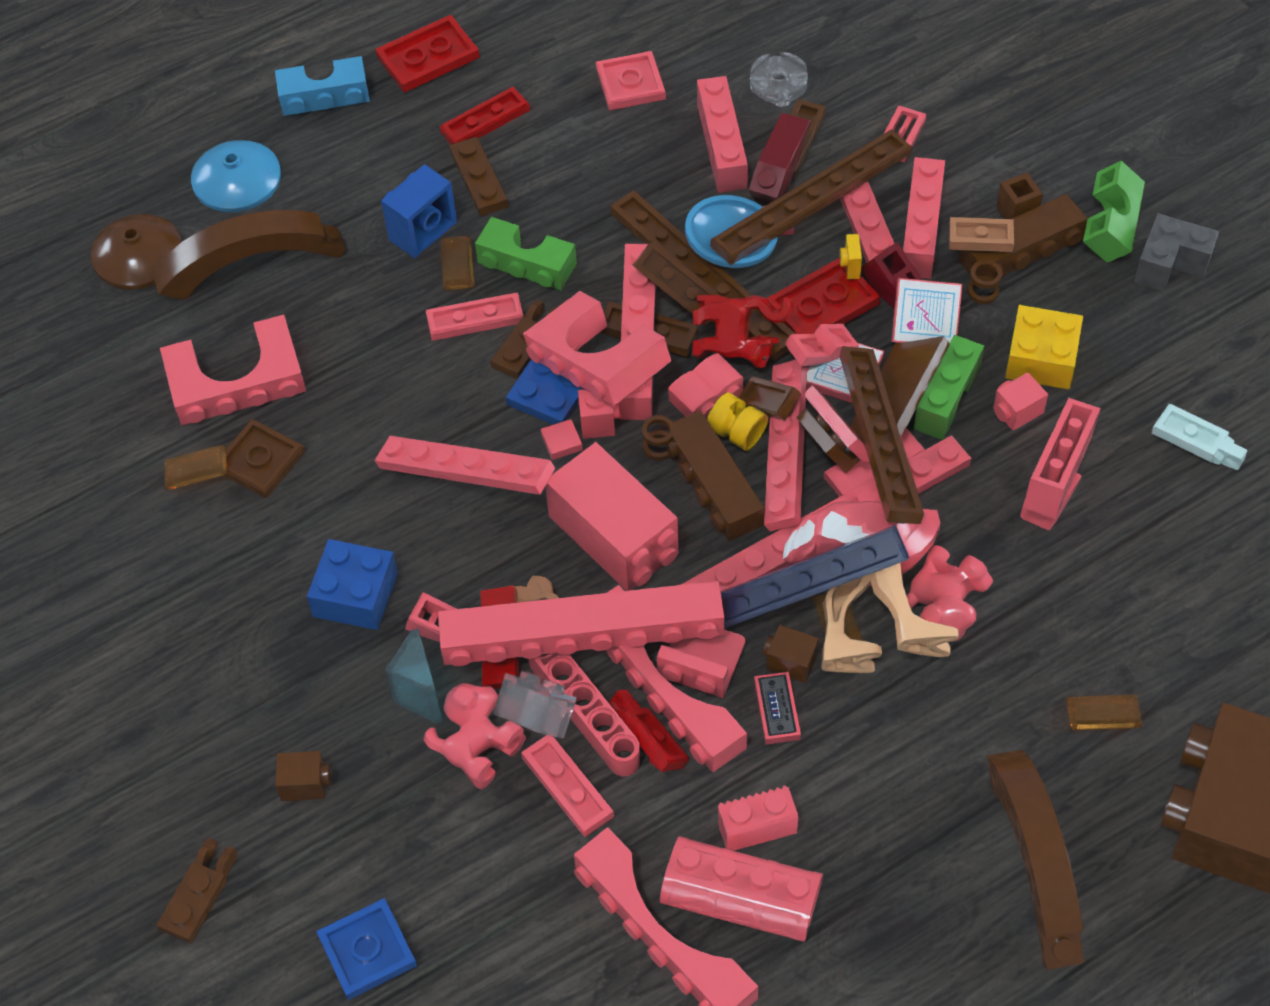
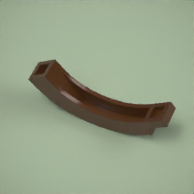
M298 210L262 211L230 218L195 233L172 249L152 272L158 295L187 300L203 280L222 267L242 258L278 250L308 251L340 258L345 252V246L339 228L321 224L318 213Z
M1022 749L988 755L987 761L991 789L999 798L1009 817L1026 868L1036 914L1043 966L1049 970L1084 963L1080 931H1083L1077 891L1063 835L1045 785L1033 762Z

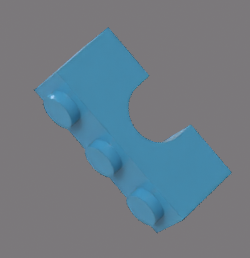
M362 56L334 60L333 73L323 80L308 78L304 66L275 70L278 97L283 116L370 102Z

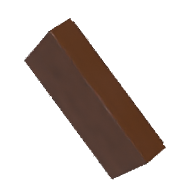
M752 376L739 398L746 403V407L753 406L769 417L785 421L801 393L795 387Z

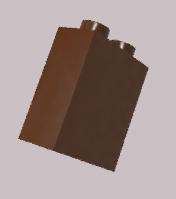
M1223 702L1212 728L1193 722L1180 759V764L1198 769L1193 788L1191 790L1177 784L1173 785L1160 826L1179 832L1171 859L1270 893V718Z

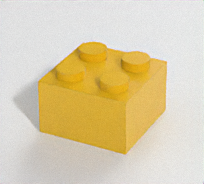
M1019 305L1005 378L1015 380L1029 373L1040 385L1070 389L1083 316Z

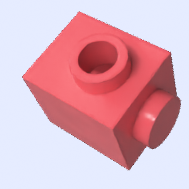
M1026 373L1013 381L1008 380L998 387L993 409L997 418L1001 422H1005L1014 431L1044 414L1048 394L1029 373Z
M586 389L578 390L583 439L615 436L614 419L620 418L619 403L613 406L603 399L595 398Z

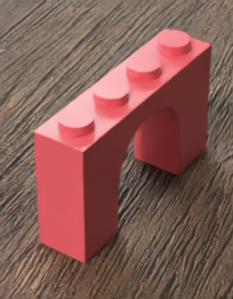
M581 291L577 292L523 333L528 346L526 347V352L535 363H542L554 374L564 376L576 387L581 386L590 391L595 398L603 399L613 406L671 362L664 336L644 325L608 350L597 353L578 352L586 342L608 326L601 302Z
M284 315L253 323L261 349L260 360L249 374L237 380L217 381L205 376L200 370L191 340L160 348L174 407L181 426L198 423L204 419L231 414L237 410L260 406L266 402L284 397H293L296 394L306 392Z

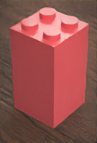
M597 442L552 474L548 480L545 489L549 517L626 591L634 589L637 585H644L656 570L662 566H668L679 553L678 517Z

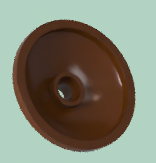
M150 214L125 216L106 226L97 235L91 248V262L96 274L111 286L121 289L149 287L156 284L152 271L172 249L182 242L177 228L162 217Z

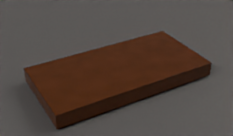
M945 336L895 344L880 371L900 437L950 345ZM856 416L850 427L863 440Z

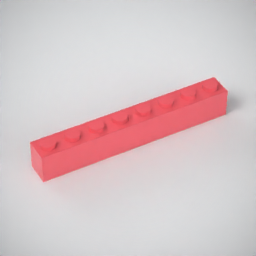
M719 581L438 611L440 648L444 665L452 664L454 666H465L470 662L479 661L501 662L506 658L515 657L532 659L543 654L552 653L568 655L579 650L593 649L604 651L611 647L625 645L640 647L646 643L662 641L665 643H676L682 639L689 638L712 639L717 635H724V612Z

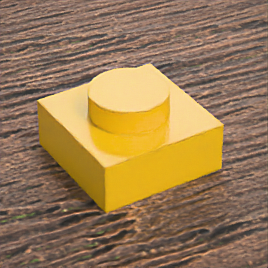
M859 234L846 235L845 247L840 248V266H846L847 279H860L862 256Z

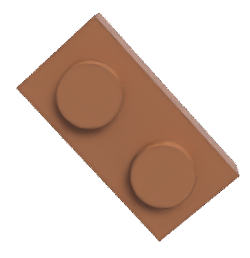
M950 217L949 250L1013 252L1014 219Z

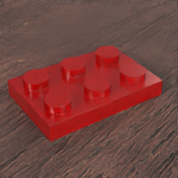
M452 15L446 16L375 49L376 57L403 93L480 58L479 49Z
M840 258L766 298L775 310L781 308L784 297L791 299L793 311L790 317L783 323L795 334H814L820 324H845L880 304V296L861 275L860 279H847L846 266H840Z

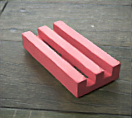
M898 106L884 133L891 129L895 131L902 116L906 115L907 117L898 133L904 139L915 118L917 120L906 139V142L913 147L926 121V114ZM905 157L904 159H902V160H900V161H901V162H905V160H906L907 157Z

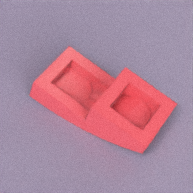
M820 324L814 334H791L785 342V345L800 366L817 365L839 359L842 346L859 348L858 343L844 324Z

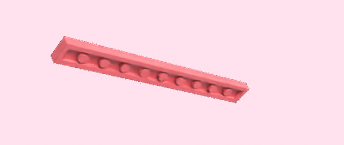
M952 435L908 459L918 494L970 466L971 457ZM875 479L869 480L802 517L800 524L808 516L835 502L843 500H855L857 502L880 500ZM799 525L780 529L681 585L719 581L720 591L790 565L787 561L783 560L784 546L792 531Z

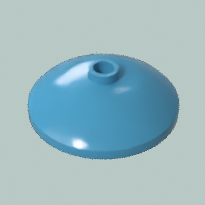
M246 140L228 141L214 146L197 160L191 173V185L198 200L205 206L221 212H241L261 205L274 194L281 180V169L276 155L266 146Z
M734 195L713 196L700 201L690 210L685 223V236L691 248L705 260L728 268L749 267L764 261L773 252L778 237L732 265L710 247L712 238L763 208L752 200Z

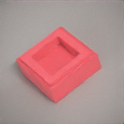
M571 419L541 429V436L552 460L583 451L582 442Z

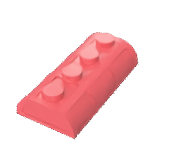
M679 836L665 872L660 903L805 942L822 884L823 874Z

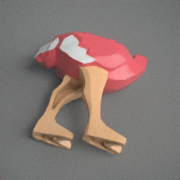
M843 500L835 502L808 516L792 531L784 546L783 560L787 561L790 565L896 525L909 555V559L829 589L823 602L826 632L822 649V670L845 673H872L875 671V663L871 659L882 655L881 646L875 643L850 639L844 633L846 610L868 586H872L874 594L889 608L895 620L897 650L933 657H946L950 655V645L947 642L955 641L959 638L958 629L926 621L913 614L902 581V574L914 568L936 540L941 524L937 510L923 509L924 516L921 524H899L886 521L881 500L864 502Z

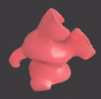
M935 545L930 549L923 568L911 581L910 592L906 597L911 610L919 603L927 605L922 610L920 618L957 628L959 638L955 641H958L964 636L966 629L974 624L977 616L975 609L964 601L966 596L971 591L985 592L993 583V579L987 572V567L984 563L975 557L966 556L957 568V566H952L946 562L950 557L949 552L943 547Z
M462 683L453 687L448 692L444 703L446 715L451 722L460 726V730L443 740L438 737L436 728L431 727L425 732L423 740L430 749L441 753L452 765L461 768L476 788L482 790L494 779L496 771L491 767L493 763L487 757L478 756L489 748H496L512 757L520 751L526 736L523 734L524 729L513 721H507L502 726H495L488 717L498 703V695L492 687H478L469 683Z

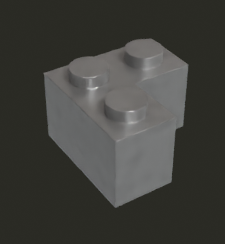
M1158 213L1142 252L1134 283L1165 291L1173 269L1204 278L1219 231Z

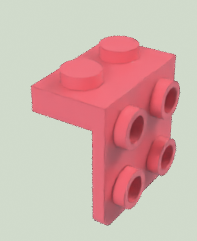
M724 630V635H717L712 639L689 638L682 639L676 643H670L669 647L661 645L657 655V670L669 681L724 698L744 650L745 638L742 635Z

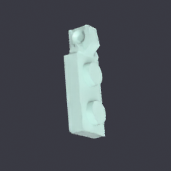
M1168 404L1153 426L1152 434L1211 463L1213 462L1218 465L1222 463L1227 467L1238 470L1245 460L1247 450L1234 444V440L1228 436V431L1172 404Z

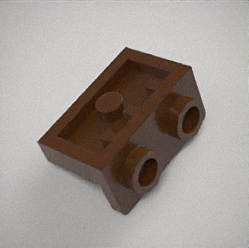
M805 409L796 417L825 453L846 473L860 461L820 414L815 418Z

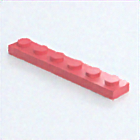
M797 360L775 365L772 371L773 382L795 387L801 395L785 421L770 417L764 525L770 532L800 525L805 427L796 417L806 408L804 393L807 386V366H800Z
M389 436L374 460L380 469L539 495L555 470L551 460L396 436Z

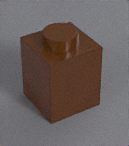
M1027 172L1000 183L996 207L1004 219H1012L1040 206L1043 193Z
M779 625L775 636L769 635L764 645L763 655L767 656L766 670L774 673L789 672L791 679L806 684L818 655L819 638Z
M320 751L277 753L275 786L281 801L325 799V786L331 784L330 764H324Z

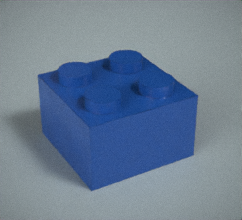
M425 164L416 172L411 173L404 182L394 190L389 191L381 200L389 241L414 259L457 223L451 182Z
M328 539L307 594V600L313 617L378 630L398 575L393 552Z

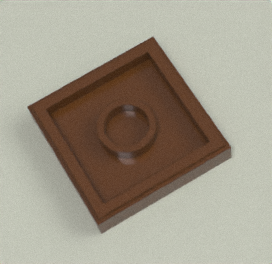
M251 419L216 460L213 468L215 472L267 499L306 451L304 445Z

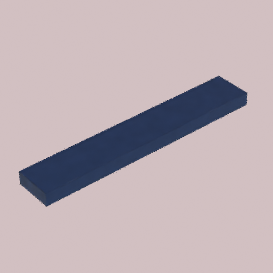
M896 525L720 591L724 612V628L908 560V552Z

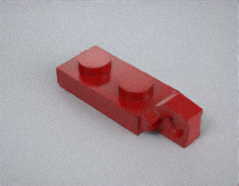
M627 689L618 690L608 703L636 736L640 747L649 756L650 763L661 772L683 769L688 763L689 757L649 708H641Z

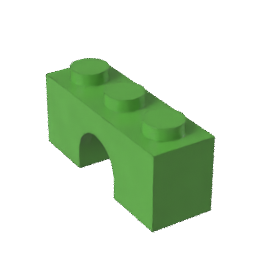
M1122 161L1097 172L1093 196L1101 202L1105 211L1088 218L1083 242L1107 263L1132 252L1145 181Z
M494 217L489 219L475 242L477 261L483 266L490 269L495 268L510 273L516 278H525L543 287H551L560 291L577 264L575 244L547 235L538 247L523 249L520 248L519 226Z
M957 335L953 336L943 359L916 408L913 429L941 440L945 439L956 417L958 404L963 392H969L981 369L984 345Z

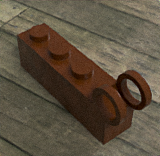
M1067 194L1012 218L1014 219L1013 252L960 250L959 262L969 273L971 279L968 285V296L972 301L978 304L994 302L999 296V283L1003 275L1016 269L1021 270L1029 263L1042 257L1047 258L1054 254L1055 251L1068 245L1073 246L1083 239L1088 218ZM973 287L993 288L994 293L988 297H981L973 291Z
M701 410L675 422H672L665 416L656 415L648 418L643 423L644 454L655 461H663L675 457L679 463V471L686 483L691 482L695 488L694 493L699 505L702 508L707 507L715 530L718 533L722 531L728 542L764 526V506ZM655 423H662L670 431L668 433L663 430H655L648 433L647 430ZM648 444L653 446H664L667 444L668 450L663 453H655L648 448Z

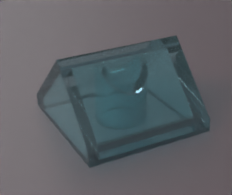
M411 630L385 669L393 702L430 721L439 723L443 720L419 630Z

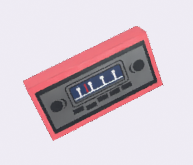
M789 672L754 676L765 745L801 740Z

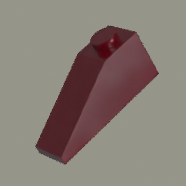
M781 113L757 162L748 189L753 199L769 204L787 193L811 124L810 120Z
M898 242L861 267L862 273L873 289L893 309L895 308L898 278L923 280Z

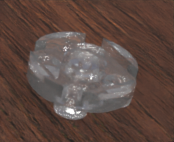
M780 52V56L770 57V53L765 54L755 60L751 66L750 90L759 98L772 102L778 107L788 106L791 101L803 95L807 89V66L801 58L794 54ZM784 76V79L781 80L774 79V77Z

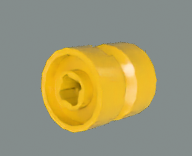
M727 392L716 401L707 421L717 435L722 438L729 436V441L744 451H749L762 437L768 424V415L753 406L746 407V403L742 399Z

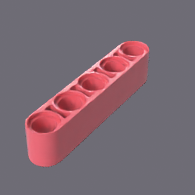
M552 653L528 659L531 670L610 770L622 777L634 774L640 767V748L636 736L570 654ZM561 675L570 676V677H569L568 679H566V680H557V679H556L558 676H561ZM580 700L590 701L585 706L576 705ZM601 725L611 727L607 731L601 732L596 730V728ZM621 751H628L632 753L630 756L626 758H621L617 756V754Z

